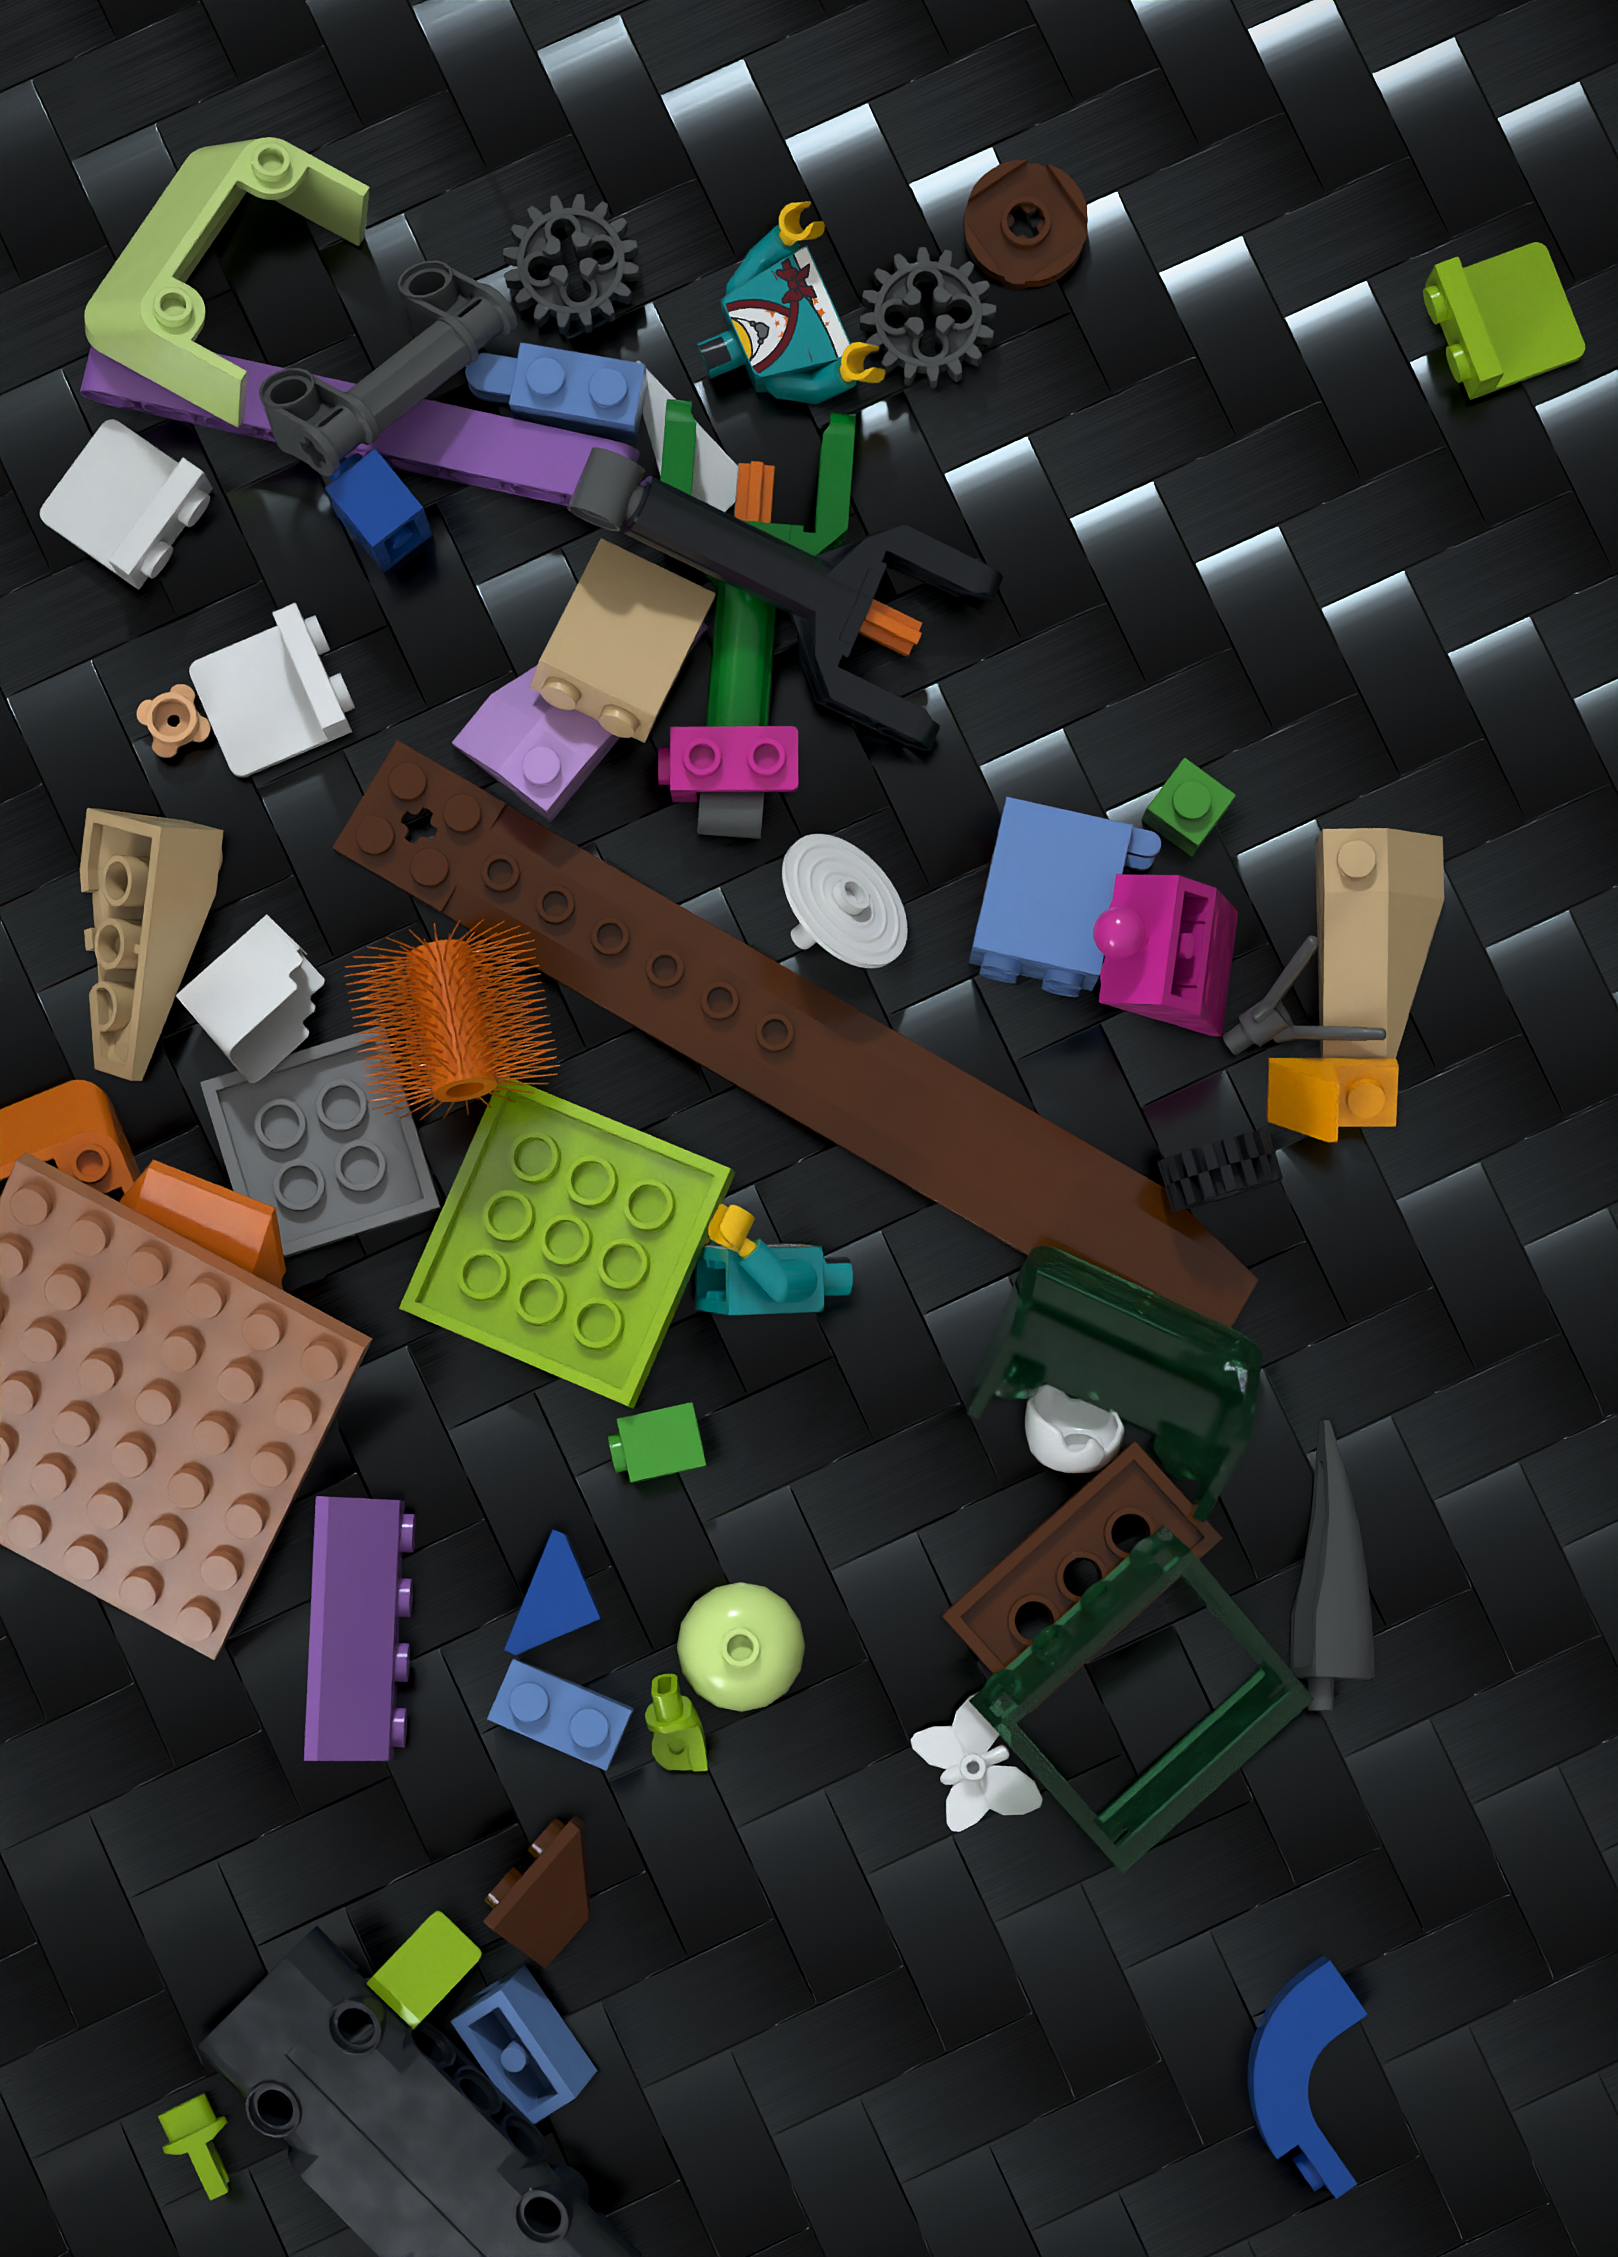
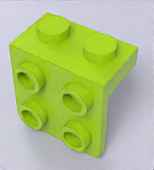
M1533 242L1465 268L1462 267L1458 256L1434 265L1425 284L1426 288L1423 289L1424 302L1435 325L1440 323L1449 345L1446 347V357L1450 370L1458 383H1464L1470 400L1573 363L1583 355L1585 351L1584 340L1549 251L1542 243Z

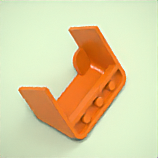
M85 1080L69 1081L0 1109V1181L9 1178L16 1160L25 1152L46 1163L55 1160L60 1171L105 1195L121 1188L125 1194L141 1175L111 1099L104 1090L92 1082Z

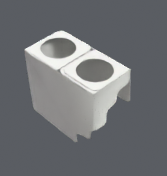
M265 915L176 995L250 1083H256L265 1077L309 1036V1031L303 1025V1020L315 1011V1005L310 1000L311 995L320 989L325 982L323 976L304 957L301 950L306 955L307 953L268 915Z

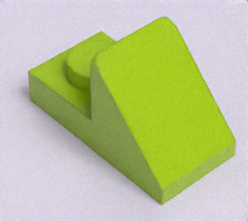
M435 1911L366 1984L414 2030L481 1959L483 1953L447 1916L440 1911Z

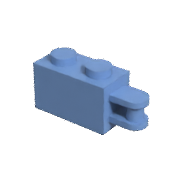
M520 342L518 358L480 353L478 359L465 369L471 393L483 401L509 405L513 419L586 435L637 443L648 383L645 364Z

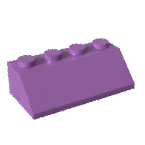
M316 1496L304 1761H390L394 1759V1747H405L407 1708H396L397 1682H408L410 1644L399 1643L400 1617H411L412 1579L402 1578L403 1552H414L416 1530L415 1514H404L405 1501Z

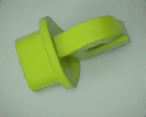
M662 1674L652 1680L651 1688L653 1703L648 1706L645 1713L647 1727L653 1732V1756L667 1770L707 1771L706 1740L696 1709L688 1697L681 1696L677 1675Z
M205 2093L160 2114L158 2118L169 2140V2143L162 2147L164 2154L182 2155L188 2152L210 2201L228 2193L227 2183L229 2182V2177L223 2161L212 2142V2139L228 2123L225 2116L216 2119Z

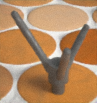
M1309 936L1292 957L1265 998L1239 1015L1241 1023L1222 1036L1227 1047L1237 1056L1254 1043L1262 1047L1272 1039L1277 1043L1293 1040H1384L1386 1038V1030L1384 1028L1347 1026H1294L1289 1013L1282 1004V999L1318 950V939L1315 936Z

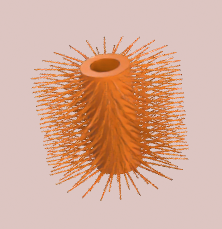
M460 920L452 934H449L448 940L438 941L434 923L436 940L434 942L427 943L424 939V943L409 929L423 944L416 948L386 937L391 941L413 949L411 951L402 946L400 947L407 952L367 946V948L407 954L406 957H388L380 954L379 956L382 957L353 956V958L397 960L394 962L345 966V968L361 966L386 967L344 976L377 975L346 984L375 983L360 990L350 991L348 994L353 992L379 991L349 1001L378 1000L371 1004L352 1008L351 1010L379 1008L370 1013L352 1018L382 1016L353 1026L382 1025L378 1028L356 1034L381 1033V1035L357 1043L385 1042L359 1050L358 1052L387 1050L361 1059H386L374 1065L362 1067V1069L389 1067L363 1077L391 1075L385 1079L365 1084H391L379 1090L367 1092V1094L397 1091L368 1102L404 1096L387 1105L373 1108V1110L418 1098L413 1103L383 1114L387 1115L434 1097L431 1101L400 1117V1119L430 1103L429 1107H431L436 1100L441 1102L420 1120L443 1102H452L443 1119L452 1105L459 1101L466 1102L467 1114L469 1115L467 1100L477 1098V1100H482L487 1106L492 1108L481 1098V1096L488 1093L515 1102L491 1092L493 1090L499 1093L500 1091L497 1089L534 1094V1092L497 1087V1085L549 1084L516 1083L507 1080L557 1075L522 1074L560 1066H531L557 1058V1056L533 1058L556 1048L528 1050L555 1041H529L535 1037L552 1033V1031L527 1033L551 1023L523 1025L550 1015L521 1017L527 1013L547 1008H521L546 998L517 1000L545 991L516 992L522 988L542 982L513 984L541 973L509 976L539 966L510 967L523 961L535 959L536 957L508 959L536 948L502 952L524 943L533 942L534 940L495 947L509 939L529 934L530 932L481 945L491 938L520 927L519 925L499 934L496 932L486 939L469 945L468 943L504 923V921L470 939L475 933L473 932L466 941L462 940L483 920L459 940L451 938ZM506 947L502 950H498L492 953H483L488 950ZM512 953V954H507V955H503V956H498V957L492 958L493 956H495V955H497V954ZM491 960H497V961H495V962H493V963L481 964V963H483V962H487V961H491ZM514 962V963H510V964L503 965V966H499V967H494V966H492V965H495V964H502V963ZM386 964H394V965H396V966H385V965H386ZM398 968L397 970H393L390 972H376L381 970ZM511 972V973L506 974V975H498V974H502V973ZM384 975L392 976L387 978L369 980ZM402 978L396 981H388L390 979ZM516 978V979H512V980H507V981L499 982V981L502 980V979ZM392 984V985H390V986L387 987V988L371 989V988H376V987H380V986H385V985ZM495 985H496V986H500V987H497V988L486 989V988H488V987L495 986ZM522 986V987L515 988V989H511V990L504 991V992L498 991L499 989H505V988H512V987ZM381 992H390V993H385V994H380V995H378V994L381 993ZM519 996V997H517V998H515V999H511V1000H507V999H506V998H511V997ZM388 1000L396 1001V1002H392V1003H385V1004L373 1005V1004L381 1003V1002L388 1001ZM525 1002V1003H521V1004H516V1005L504 1007V1006H506L507 1004H510V1003ZM407 1003V1004H405V1005H401V1006H397V1007H396V1006H393V1005H395V1004ZM396 1009L395 1011H393V1012H391V1013L375 1014V1013H380V1012H384V1011H389V1010ZM500 1010L506 1011V1012H501V1013H494V1014H492L493 1012L500 1011ZM527 1011V1012L520 1013V1014H516V1015H513V1016H503V1015L509 1014V1013H516V1012ZM402 1014L403 1016H392V1015ZM527 1018V1019H522V1020L513 1021V1020H515V1019ZM526 1021V1022H523V1023H520V1024H517V1025L511 1024V1023ZM392 1025L400 1026V1027H397V1028H390V1029L378 1030V1029L385 1028V1027H389V1026H392ZM530 1027V1028H526V1029H521V1030H517V1031L510 1032L511 1030H513V1029H515V1028ZM411 1028V1029H409V1030H405V1031H401V1032H400V1031H397V1030H399V1029ZM401 1034V1035H399V1036H397V1037H395V1038L380 1039V1038H385V1037H389V1036ZM505 1035L512 1036V1037H506V1038H499V1037L505 1036ZM533 1036L518 1041H510V1039ZM535 1045V1046H532V1047H529V1048H526V1049H516V1048H521V1047H526V1046ZM397 1050H398V1051H404V1052H402V1053H396V1054H389V1055L379 1056V1055L386 1054V1053H390V1052L397 1051ZM508 1050L516 1051V1052H507V1053H505V1052L508 1051ZM536 1052V1053H531V1054H527V1055L515 1057V1056H517V1055H519V1054H521V1053ZM416 1053V1054H414V1055H410V1056H406V1057H403V1056H402V1055H404V1054ZM403 1060L402 1062L396 1064L381 1065L385 1063ZM511 1060H516V1061H517V1062H512V1063H505L506 1061H511ZM532 1061H539V1062L531 1063V1064L524 1065V1066H516V1065H515V1064H520V1063H526V1062H532ZM407 1064H411V1065H412V1066H410V1067H408V1066H401V1065H407ZM395 1067H396V1068H400V1069H395V1070L386 1071V1070H389V1069H392V1068H395ZM538 1068V1069L527 1070V1071H521V1072H516V1073H507V1072H511V1071H514V1070H517V1069ZM408 1069L412 1070V1071H409V1072L401 1073V1072H404V1071H406V1070H408ZM399 1071V1072H397V1073L384 1074V1073ZM512 1075L524 1076V1077L502 1078V1077H510V1076H512ZM398 1076H406V1077H408V1078H402V1079L384 1081V1080L391 1079V1078H395V1077H398ZM420 1078L419 1080H416V1081L405 1082L406 1080ZM408 1085V1086H406V1087L403 1088V1089L386 1090V1089H391V1088H395V1087H400V1086ZM419 1089L415 1092L391 1096L406 1090ZM413 1094L417 1095V1096H414V1097H411V1098L404 1099V1098H406V1097H408V1096H411V1095H413Z

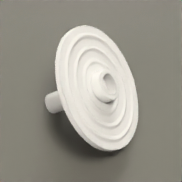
M807 835L800 838L789 848L783 860L782 880L788 902L800 922L791 931L793 942L804 950L809 949L817 942L838 959L862 968H880L895 960L901 954L906 944L908 933L907 919L901 899L883 870L859 848L831 835Z

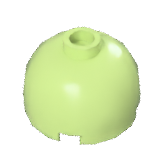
M742 1582L715 1587L695 1601L681 1622L677 1642L681 1672L695 1693L716 1707L741 1712L766 1707L784 1695L801 1671L805 1651L800 1620L787 1601L764 1586Z

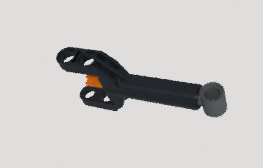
M599 447L592 448L567 506L571 513L604 529L620 531L622 526V533L789 613L798 637V661L814 702L907 746L923 751H930L940 730V725L932 720L926 709L838 667L839 662L842 658L849 657L858 634L906 657L909 656L913 645H916L922 633L919 630L922 622L873 599L887 567L886 563L952 596H970L983 601L994 600L1003 579V575L1000 572L906 524L879 530L848 542L844 546L818 556H813L657 478L648 476L641 482L645 473L642 466L616 452Z

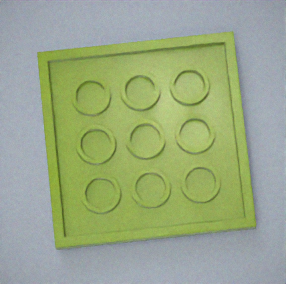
M507 1080L511 1082L522 1083L518 1080ZM497 1085V1087L534 1092V1094L497 1089L500 1091L499 1093L494 1090L493 1093L515 1102L495 1095L491 1096L488 1104L492 1108L487 1106L399 1309L634 1409L702 1252V1247L709 1236V1224L718 1206L723 1203L736 1172L729 1167L530 1085Z

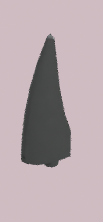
M1329 1420L1319 1421L1311 1520L1302 1576L1291 1614L1290 1678L1308 1679L1309 1711H1334V1680H1375V1654L1368 1575L1360 1526L1346 1468Z

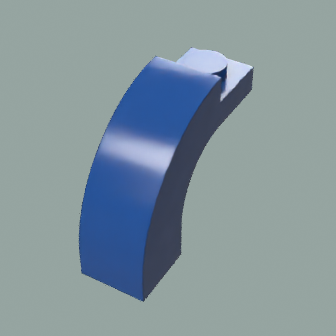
M1323 1955L1289 1980L1266 2008L1254 2034L1249 2053L1248 2092L1257 2127L1275 2158L1279 2159L1298 2145L1302 2152L1292 2160L1315 2192L1325 2185L1329 2192L1337 2199L1356 2186L1357 2182L1314 2120L1308 2098L1309 2078L1313 2065L1323 2048L1335 2037L1368 2014L1331 1960Z

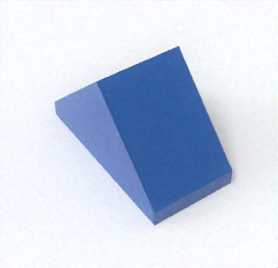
M552 1529L504 1651L514 1655L524 1653L603 1619L568 1535Z

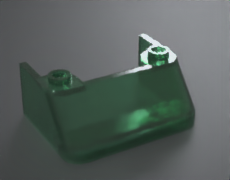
M1037 1246L1030 1251L1019 1271L980 1361L967 1415L979 1420L993 1393L1008 1400L1031 1398L1037 1394L1043 1382L1109 1413L1116 1412L1120 1418L1156 1434L1154 1449L1167 1472L1180 1479H1192L1198 1482L1192 1517L1205 1522L1249 1446L1262 1365V1354L1252 1340L1228 1326L1062 1250L1049 1246Z

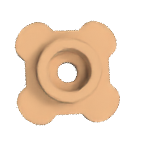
M177 684L171 688L170 692L163 693L153 700L143 701L137 709V719L142 725L148 727L154 738L152 749L160 757H174L179 747L191 741L204 742L210 735L211 724L207 718L200 716L194 705L195 692L187 685ZM173 715L178 716L180 719L179 724L175 727H171L168 724V719Z

